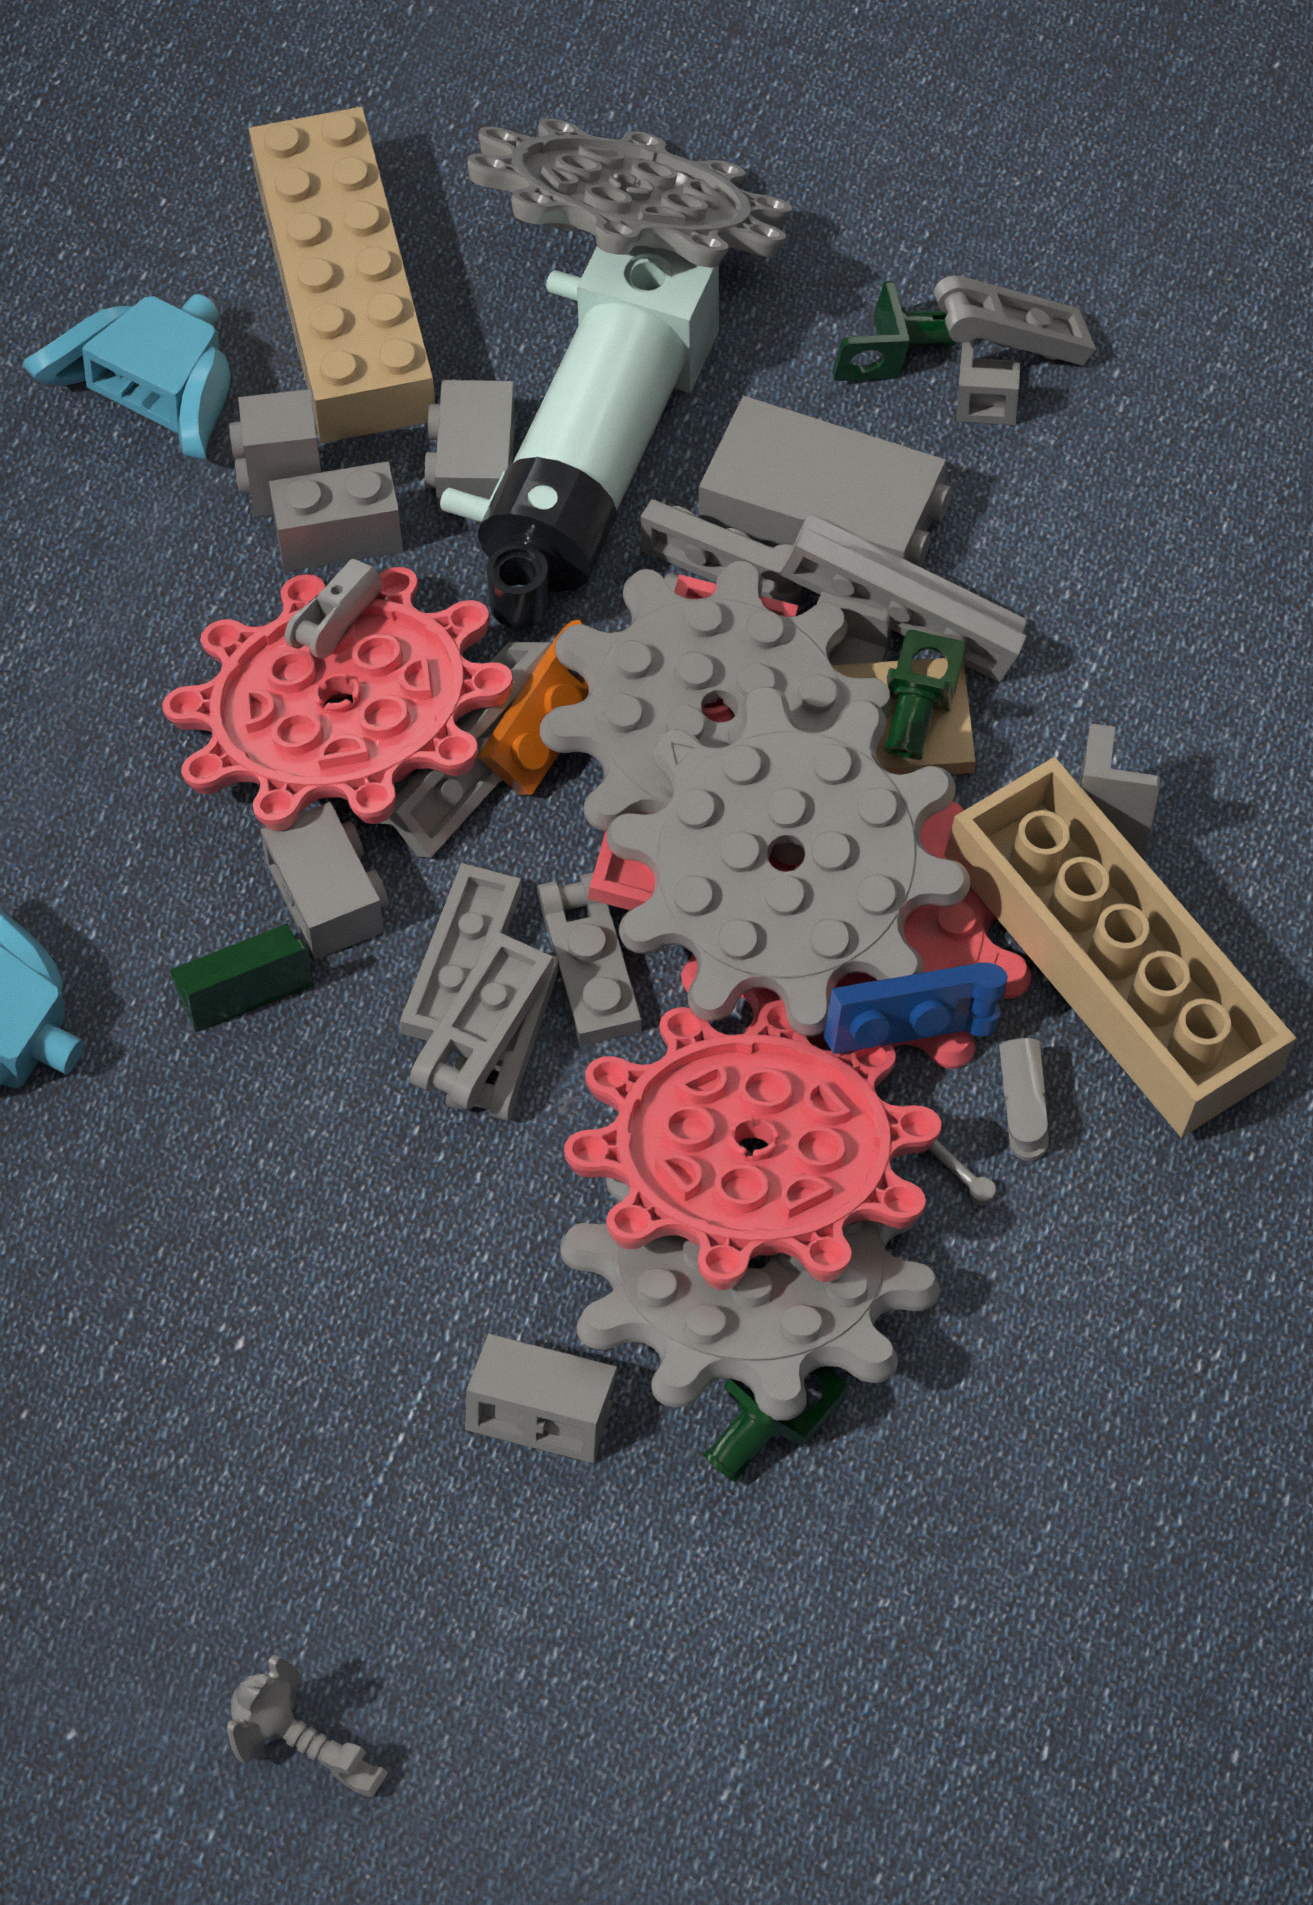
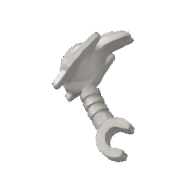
M273 1655L268 1661L270 1668L268 1675H250L234 1690L230 1711L232 1719L228 1722L227 1733L231 1749L239 1761L247 1765L251 1758L261 1760L266 1751L263 1743L269 1739L283 1738L289 1746H296L297 1751L302 1754L307 1753L308 1757L314 1761L319 1760L321 1765L330 1769L331 1773L350 1789L364 1796H374L388 1774L384 1768L373 1766L363 1761L362 1758L366 1751L362 1747L352 1743L341 1745L334 1740L329 1741V1737L322 1733L319 1735L316 1729L312 1727L307 1728L306 1723L301 1720L298 1722L294 1719L292 1711L296 1704V1688L302 1680V1676L295 1666L283 1658Z

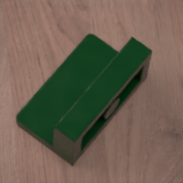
M288 923L170 969L172 983L195 1032L314 986L308 949L303 939L295 940Z

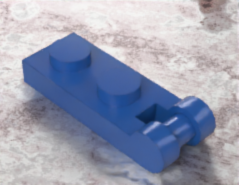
M985 962L832 988L824 1039L832 1053L838 1054L966 1031L975 1036H989L996 1032L998 1028L1001 1010L996 1001L1004 996L1008 979L1007 973L1002 967Z

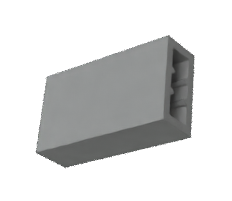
M743 395L699 485V518L725 529L733 528L740 530L751 539L778 546L781 544L793 545L806 517L813 514L921 567L931 541V533L927 532L933 519L942 521L951 499L952 487L945 485L946 459Z

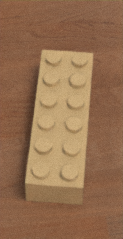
M362 106L250 127L249 136L255 177L307 389H311L314 418L320 444L428 423L429 404H435L433 377Z
M1055 757L954 817L944 856L947 859L959 862L967 869L970 876V887L1181 1138L1281 1075L1296 1037Z

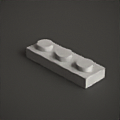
M464 863L460 864L400 1020L401 1034L426 1041L429 1040L496 931L506 935L522 893L521 878Z

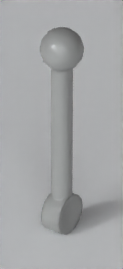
M936 1140L929 1150L970 1188V1200L979 1206L990 1204L994 1199L996 1191L993 1181L986 1177L977 1178Z

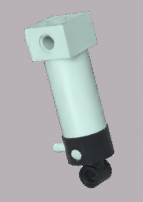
M635 246L626 255H616L596 247L582 278L557 270L549 274L546 283V289L549 293L578 302L579 326L513 464L508 466L506 471H503L490 500L452 488H447L440 500L442 511L481 522L477 536L482 550L490 558L486 569L489 606L491 614L499 623L517 629L532 627L542 621L548 613L550 606L549 590H576L588 582L614 526L618 514L617 510L673 389L691 393L719 332V265L712 268L698 266L679 254L662 248ZM516 585H524L522 587H512Z

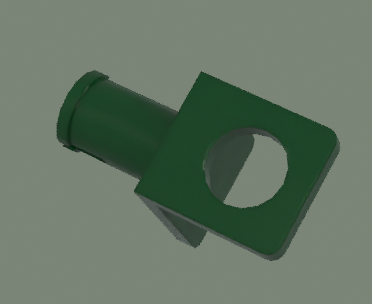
M884 281L874 312V322L878 335L852 336L842 339L832 370L834 380L895 379L899 377L908 347L955 346L956 341L950 337L945 324V318L948 313L941 310L905 311L900 305L894 281ZM874 350L882 353L877 361L869 365L859 366L850 363L854 356L864 351Z
M908 630L906 632L897 668H889L886 677L892 697L898 699L888 740L884 746L886 752L911 760H921L923 758V748L933 710L935 708L946 711L951 710L966 652V645L963 641L917 630ZM935 649L941 652L948 662L945 675L938 679L913 673L912 661L920 651Z
M828 1366L819 1367L809 1373L818 1376L822 1382L823 1391L819 1402L813 1408L803 1411L796 1418L774 1420L759 1409L754 1393L751 1390L729 1379L724 1387L740 1401L738 1406L741 1408V1412L709 1449H706L703 1456L718 1471L736 1483L741 1473L772 1437L780 1439L781 1436H784L803 1447L848 1394L849 1385Z

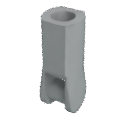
M352 558L316 598L291 617L285 630L287 645L296 649L302 648L305 645L310 647L313 656L321 659L327 658L333 652L346 630L382 591L383 582L374 567Z
M1031 1038L1008 1040L999 1044L1010 1147L1017 1158L1024 1161H1034L1044 1156L1049 1146L1040 1040Z

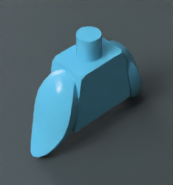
M200 294L192 295L181 309L155 296L144 297L134 306H116L100 310L81 321L47 346L27 357L23 362L25 369L40 383L47 385H69L86 381L87 388L178 433L183 455L201 460L206 458L207 444L223 411L231 379L229 363L226 356L219 350L218 331L213 326L219 319V311L210 299Z
M1 908L0 1086L5 1085L17 1088L24 1084L38 1061L64 1074L71 1072L81 1056L84 1041L60 1029L65 1019V1010L62 995L63 981L57 965L45 948Z

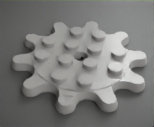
M542 119L538 126L539 137L525 136L498 127L481 128L478 138L482 154H471L468 157V172L472 182L484 187L512 192L513 215L517 219L532 224L547 223L554 228L565 231L581 229L590 232L596 237L597 247L611 254L626 255L635 246L662 248L679 254L695 265L712 268L719 265L727 254L728 247L758 256L774 257L786 241V234L778 228H781L791 215L792 206L788 202L773 196L755 194L739 189V186L744 181L746 172L735 164L719 160H687L666 151L665 141L648 133L630 131L626 132L623 138L616 140L595 137L566 121Z
M736 561L720 572L714 593L710 597L703 599H686L677 595L658 572L650 569L639 570L628 578L623 588L622 596L632 617L629 628L621 632L607 633L583 624H575L564 630L558 636L555 644L556 657L561 664L578 672L588 684L589 693L584 701L574 705L557 707L545 715L540 723L539 735L542 742L553 751L561 753H588L595 757L602 765L604 771L603 780L598 787L589 793L584 803L583 811L589 824L596 829L607 831L610 823L622 814L638 813L646 815L654 814L664 809L671 800L673 786L669 777L655 763L653 750L658 738L669 730L681 729L690 732L702 744L711 748H722L731 745L738 740L743 730L742 703L746 695L753 689L761 686H769L780 690L787 698L793 723L800 730L808 733L822 732L831 728L836 723L843 709L848 704L859 700L874 702L881 707L885 718H888L893 709V697L888 686L883 681L877 678L847 677L837 672L829 663L830 653L844 640L848 629L846 617L840 607L834 603L822 602L799 616L784 617L768 610L761 602L763 586L757 569L751 563ZM717 698L723 699V704L733 711L735 717L727 722H714L704 715L702 708L707 704L717 702ZM783 843L778 846L775 844L772 847L771 855L783 864L795 865L804 861L805 852L801 845Z
M761 686L753 689L746 695L742 703L743 730L738 740L731 745L722 748H711L702 744L690 732L681 729L669 730L656 741L653 750L655 763L669 777L673 786L670 802L664 809L654 814H622L610 823L607 830V843L610 850L617 857L638 861L647 865L655 877V889L651 897L645 903L631 909L624 915L620 922L619 933L623 944L627 949L635 953L647 954L663 946L674 944L684 946L694 954L697 959L698 970L687 996L690 1009L699 1019L708 1022L719 1021L730 1014L738 999L745 992L753 988H767L773 990L782 998L789 1026L800 1035L814 1037L825 1032L832 988H835L838 981L846 975L856 972L867 973L877 980L924 973L922 957L908 943L904 936L903 927L906 918L913 910L920 906L951 907L961 903L967 897L970 890V876L967 869L959 862L938 858L929 854L920 840V832L924 822L932 815L943 811L953 801L956 790L953 777L947 770L939 766H926L903 775L892 774L885 770L878 762L876 755L878 743L886 729V718L881 707L867 700L854 701L843 709L836 723L831 728L822 732L808 733L800 730L793 723L786 696L776 688ZM783 843L801 845L805 852L804 861L793 871L784 872L775 869L769 862V856L775 844L777 846Z
M743 1141L738 1143L740 1146L744 1147ZM747 1150V1155L753 1156V1153ZM606 1178L608 1192L620 1202L623 1201L629 1194L630 1188L621 1181ZM869 1220L856 1221L847 1225L842 1231L852 1251L851 1262L840 1278L834 1281H818L807 1272L805 1267L796 1258L785 1253H778L770 1256L757 1255L754 1257V1259L760 1260L764 1256L766 1266L761 1269L748 1268L740 1282L727 1290L712 1288L705 1282L698 1269L700 1246L678 1235L663 1236L652 1240L641 1248L630 1250L624 1249L615 1243L607 1230L606 1224L580 1223L568 1230L560 1244L561 1258L566 1265L579 1271L600 1274L610 1282L613 1288L610 1294L589 1304L577 1321V1335L586 1346L600 1350L614 1348L629 1342L644 1343L652 1347L659 1354L661 1360L660 1367L655 1372L651 1381L652 1394L660 1403L674 1408L693 1404L700 1397L704 1388L711 1382L719 1379H735L742 1381L750 1387L754 1393L755 1401L763 1413L774 1420H789L800 1415L806 1407L804 1380L810 1372L819 1367L836 1366L847 1370L854 1377L864 1382H884L897 1371L898 1357L892 1343L874 1327L875 1321L881 1314L890 1310H926L937 1303L940 1296L939 1282L930 1267L925 1264L896 1258L885 1249L890 1239L910 1230L916 1222L912 1226L903 1229L893 1228Z

